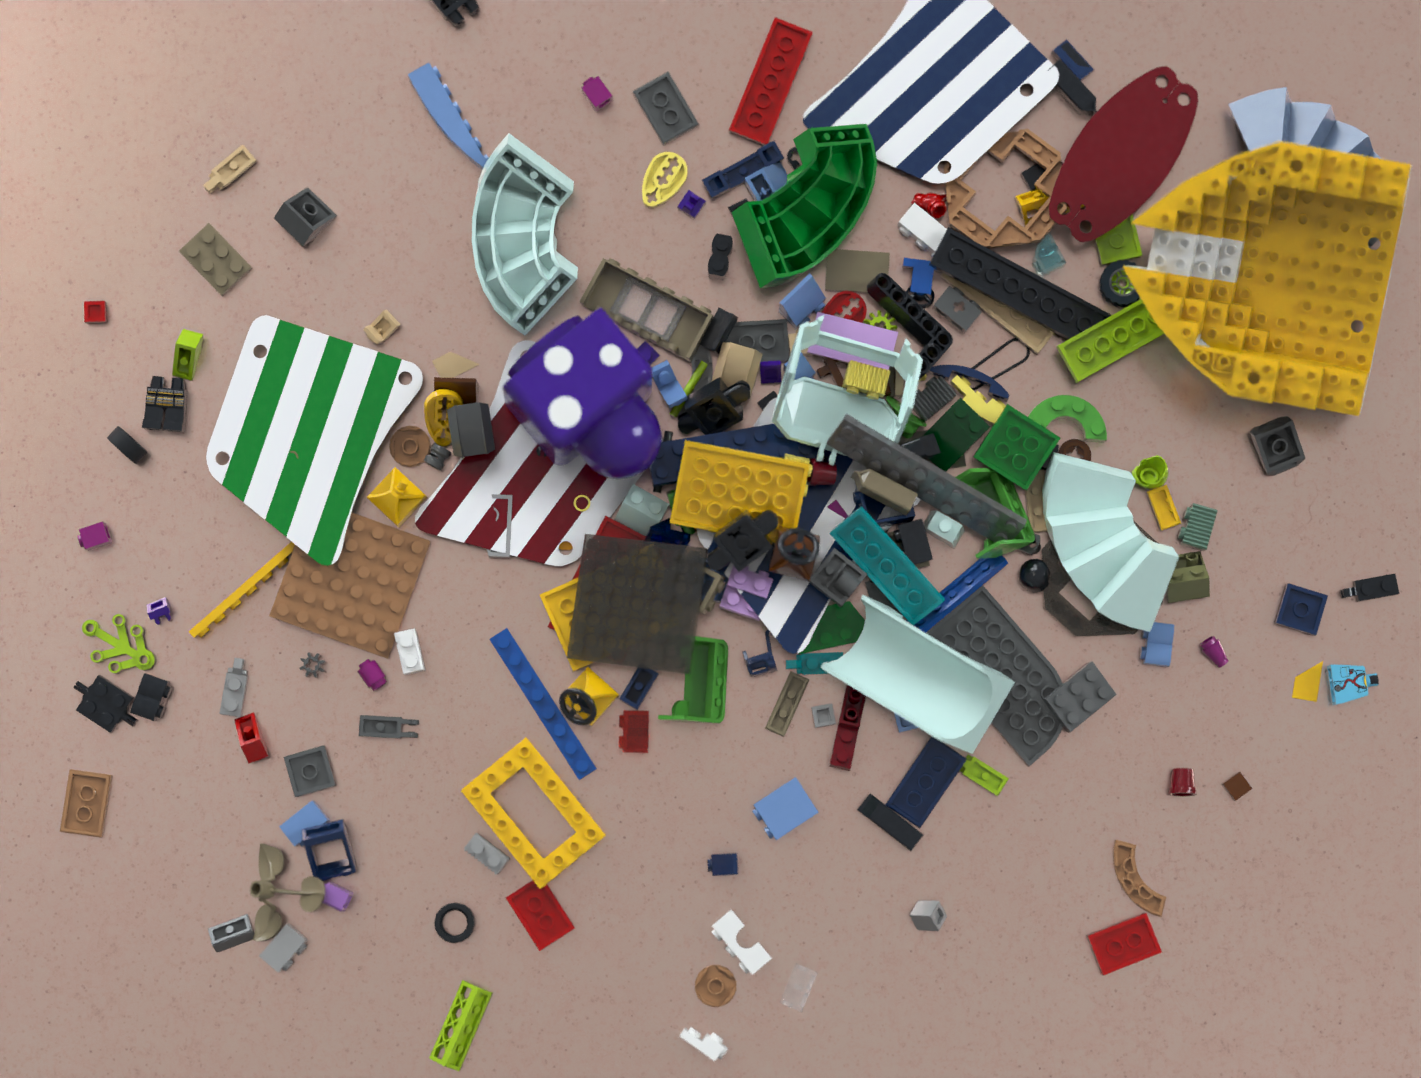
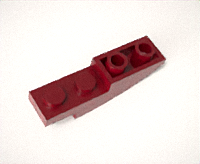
M848 684L844 694L829 767L850 771L866 695Z

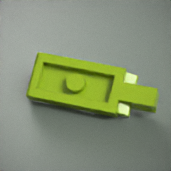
M968 754L966 756L967 760L960 769V772L998 796L1009 778Z

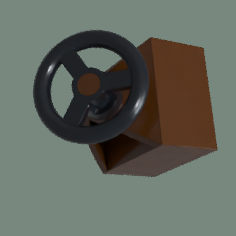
M779 526L769 563V571L810 581L815 559L820 550V536L802 528L790 529Z

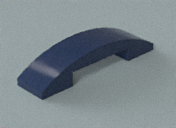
M773 140L757 149L755 153L722 171L719 170L702 179V182L711 198H714L743 184L745 177L764 167L782 161L784 157Z
M959 365L933 366L929 371V374L937 377L942 376L948 381L951 373L964 376L967 379L990 386L988 395L1008 401V392L997 381L975 369Z

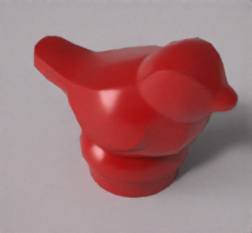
M917 193L914 195L911 203L917 204L930 216L940 218L947 210L945 206L947 194Z

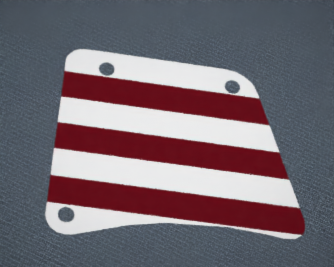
M525 340L517 343L511 349L495 398L489 408L495 450L489 454L460 458L452 472L419 508L415 515V524L419 530L425 533L506 553L508 499H493L492 494L513 495L510 555L547 565L564 566L576 561L584 554L594 540L593 538L604 517L610 518L628 494L632 485L637 482L643 472L631 478L612 479L595 472L580 455L562 466L555 465L548 456L544 457L542 449L540 456L537 455L536 450L539 445L507 408L503 393V385L510 379L508 376L510 368L520 358L523 351L528 350L536 343ZM585 495L590 499V507L586 511H578L574 507V500L577 496ZM580 497L576 500V506L579 509H585L588 506V500ZM494 508H496V509L498 510V512H499V517H498L497 521H496L497 513H496V511L494 510ZM564 541L570 542L573 546V550L569 555H563L559 551V545Z

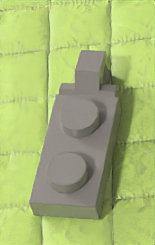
M235 658L233 668H228L219 714L241 717L248 680L247 670H243L244 659Z

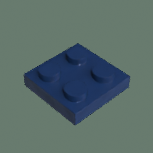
M1287 583L1275 624L1316 636L1328 595Z

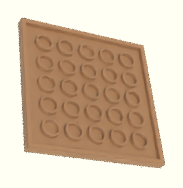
M351 512L341 554L332 565L325 566L319 564L297 545L294 546L269 617L388 659L395 641L394 633L399 630L430 540Z

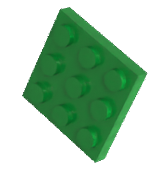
M1007 404L973 457L1027 491L1059 442L1060 437Z

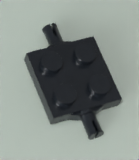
M98 675L89 687L79 681L74 685L73 688L83 694L82 701L76 711L106 731L112 733L121 721H125L132 727L138 719L128 714L129 706L135 697L103 676Z

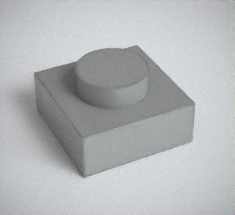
M832 703L811 707L815 728L836 724Z

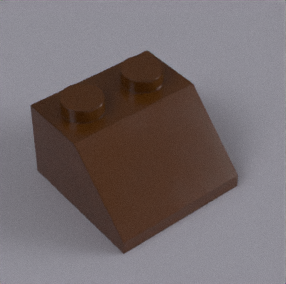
M434 377V391L439 389L453 390L461 396L463 404L478 403L479 384L476 378ZM443 397L441 410L445 412L447 408V397Z

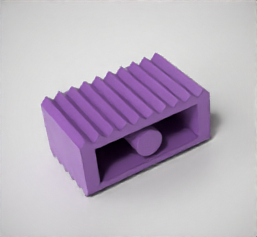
M334 882L325 883L326 893L322 903L340 912L345 911L353 896V891L349 892V889L346 890L342 886L334 884Z

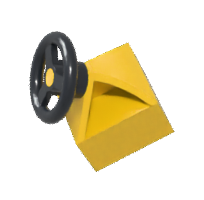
M587 667L570 687L561 693L559 705L562 713L569 721L577 725L589 724L592 727L620 695ZM566 704L571 708L570 712L567 709ZM578 714L583 719H579L575 715Z

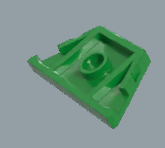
M850 601L845 602L842 607H839L837 604L828 605L815 628L809 644L798 655L856 643L864 628V618Z

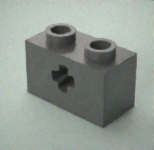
M949 286L933 305V309L965 334L982 311L979 310L980 306L975 301L965 299L963 297L964 293L960 289ZM959 304L962 305L963 307L961 310H963V312L960 310L958 312H955V306H958Z

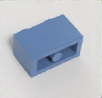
M312 800L279 827L294 847L298 845L303 847L302 829L326 824L330 820L317 803Z

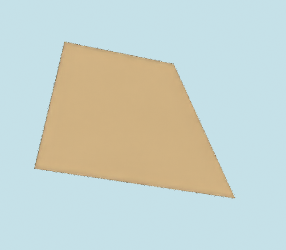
M449 352L432 361L439 376L442 378H454L480 365L453 352Z

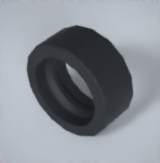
M119 426L107 437L117 449L135 464L147 453L137 441Z
M447 904L436 914L434 921L435 930L439 937L447 942H462L469 938L474 930V915L464 904ZM453 910L461 911L467 918V927L459 935L448 934L442 924L446 913Z

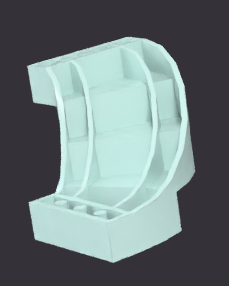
M508 133L485 163L478 180L472 215V247L475 268L482 289L494 310L509 325L523 335H526L577 280L578 267L556 251L557 238L554 234L556 215L560 206L573 193L574 181Z
M1053 452L1046 470L1042 489L1043 515L1048 535L1062 565L1077 588L1092 601L1098 612L1118 623L1150 632L1178 561V554L1173 547L1155 543L1148 539L1135 525L1133 515L1127 507L1136 482L1130 471Z

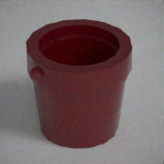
M810 459L809 464H812L813 468L811 476H807V484L810 486L834 485L837 475L836 464L829 465L827 462Z
M1172 769L1169 795L1182 797L1197 795L1193 769Z

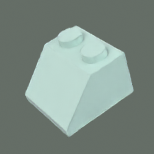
M633 484L614 520L652 539L670 504Z

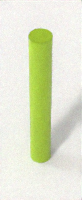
M702 360L684 388L687 396L692 393L708 366ZM685 401L680 405L674 406L669 414L676 418Z

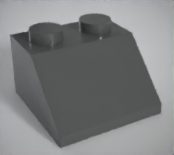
M307 187L283 202L274 219L296 241L304 246L314 240L337 215Z

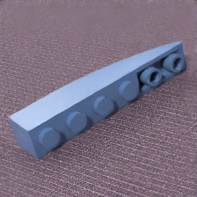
M427 63L409 73V80L440 130L458 150L483 170L489 157L487 154L483 156L479 150L482 148V145L477 137L473 138L469 131L472 128L467 119L462 120L459 113L462 111L457 102L452 103L449 98L451 92L446 84H441L439 80L441 74L437 67L434 66L432 68L430 63Z

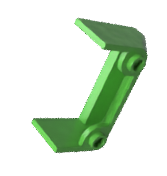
M969 468L955 477L1027 519L1026 525L1013 540H999L995 543L987 538L984 541V550L975 555L976 559L996 558L1025 547L1035 541V534L1012 481L991 468Z
M663 635L664 640L676 641L675 650L678 657L686 659L684 701L678 700L674 703L672 715H658V719L700 723L722 722L725 716L727 643L722 639Z

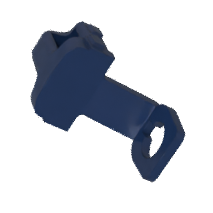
M769 629L765 632L768 652L748 658L746 650L742 651L748 672L753 677L778 671L770 641V636H773ZM762 667H766L765 669H762V670H759V671H756V672H753V671H752V670H755V669H759V668H762Z

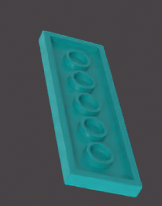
M862 506L830 531L829 534L855 563L867 573V576L911 625L914 626L944 602L945 598Z

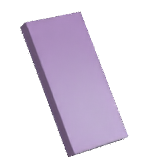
M817 312L815 321L818 317L824 315L820 331L894 351L898 332ZM819 345L808 347L807 351L810 354L845 363L853 360L889 370L890 367L889 365Z

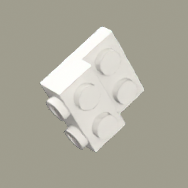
M690 1027L689 1030L687 1028L683 1029L680 1037L714 1061L717 1057L721 1060L728 1050L722 1044L723 1039L714 1032L711 1035L706 1033L704 1038L701 1039V1034L694 1028Z

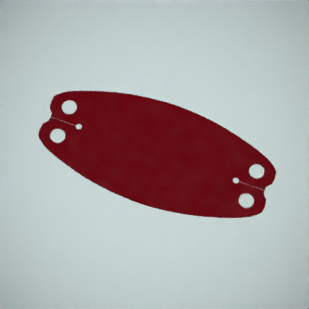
M1162 66L1146 72L1112 96L1087 122L1070 148L1052 191L1049 204L1050 218L1057 224H1065L1070 228L1071 235L1079 242H1087L1104 235L1138 210L1165 180L1185 145L1197 110V90L1189 84H1182L1177 80L1176 73L1168 66ZM1159 75H1164L1168 79V85L1164 88L1156 84V78ZM1181 93H1186L1190 97V103L1186 106L1178 102V96ZM1167 98V103H1163L1162 100ZM1065 202L1069 205L1070 211L1067 215H1061L1058 212L1057 206L1059 203ZM1081 205H1085L1084 210L1080 208ZM1084 220L1089 221L1092 225V230L1089 233H1083L1079 228L1080 223Z

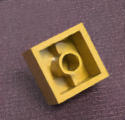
M396 467L367 496L368 500L399 528L428 498Z

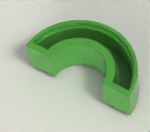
M1058 395L1048 398L1038 404L1028 416L1045 428L1055 420H1070L1079 426L1083 435V441L1105 443L1107 441L1106 426L1100 413L1089 402L1076 396Z

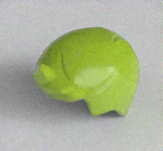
M1158 455L1141 460L1139 466L1132 470V476L1136 480L1135 483L1147 489H1155L1164 485L1169 473L1167 463L1163 457Z

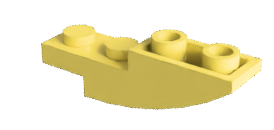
M956 375L950 384L987 424L993 426L1005 408L1004 403L999 399L995 401L993 398L986 403V398L979 391L974 392L970 388L971 383L964 376L960 378Z

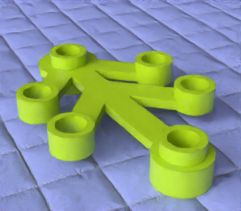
M116 614L112 618V623L117 627L119 640L101 630L99 623L94 620H87L83 623L82 631L85 635L89 637L97 636L115 647L104 651L94 650L90 655L93 662L100 663L104 659L123 654L132 657V659L123 662L111 661L108 669L115 674L135 666L140 670H148L154 665L155 657L151 651L146 650L142 626L133 625L130 628V633L136 640L137 650L130 647L125 627L126 619L123 615ZM117 617H122L123 621L121 624L116 623ZM89 624H92L94 626V629L91 632L87 631V626ZM136 627L140 628V633L138 635H135L133 633V630ZM95 653H100L101 658L99 660L94 659ZM142 656L147 657V662L144 664L140 661ZM114 663H117L119 666L117 671L112 670Z

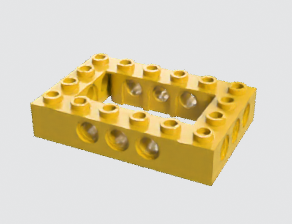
M527 737L460 790L539 889H542L606 836ZM522 767H524L528 775L550 799L555 808L563 815L568 824L576 831L575 834L544 859L490 794L495 789L500 788L511 776L516 775Z

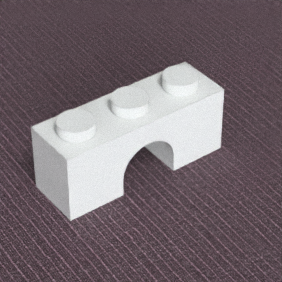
M730 910L712 925L714 930L711 932L718 941L723 939L728 946L725 949L732 957L737 956L741 960L738 965L746 974L750 971L753 975L772 958L759 942L750 948H743L738 945L736 935L745 925Z

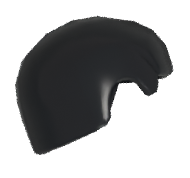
M1030 559L1021 566L1019 579L1028 591L1037 593L1048 587V577L1051 572L1044 561Z

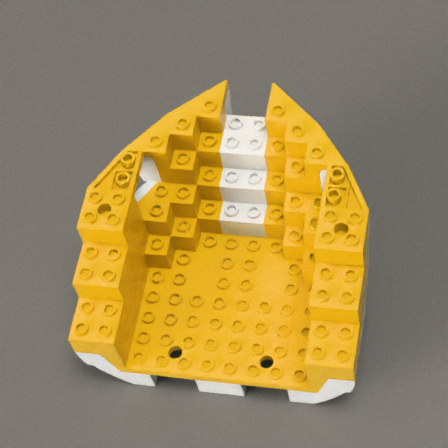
M1283 141L1233 156L1184 181L1132 221V224L1155 228L1148 266L1125 265L1123 269L1159 328L1193 366L1228 395L1267 403L1278 402L1313 410L1319 408L1359 416L1372 367L1375 344L1389 285L1399 228L1402 222L1412 164ZM1373 237L1380 240V247L1376 250L1371 249L1368 245L1369 240ZM1355 320L1361 321L1363 323V330L1360 332L1353 331L1351 328L1352 322Z

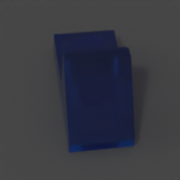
M670 518L650 527L644 544H655L656 547L684 554L690 541V534L671 529Z

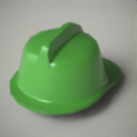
M887 396V402L893 407V411L898 417L901 403ZM911 412L902 436L911 438L920 426L926 427L927 424Z

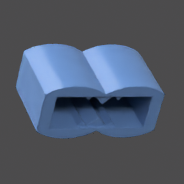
M1154 622L1150 632L1142 631L1145 647H1141L1140 659H1143V664L1162 667L1170 666L1174 624Z

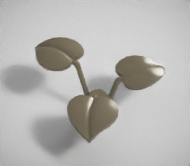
M262 843L259 850V875L261 880L254 881L251 884L250 894L252 897L259 898L258 900L266 905L261 906L257 911L254 941H267L276 936L281 928V914L275 912L276 906L266 899H270L275 893L301 895L300 905L302 909L306 912H314L321 906L326 893L322 880L313 876L307 877L302 881V891L275 889V886L270 882L276 879L275 875H279L282 872L284 856L278 848Z

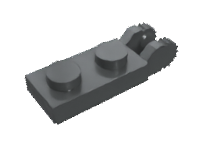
M360 715L359 736L400 739L401 737L418 738V733L402 732V724L416 726L419 725V720L402 719V717Z

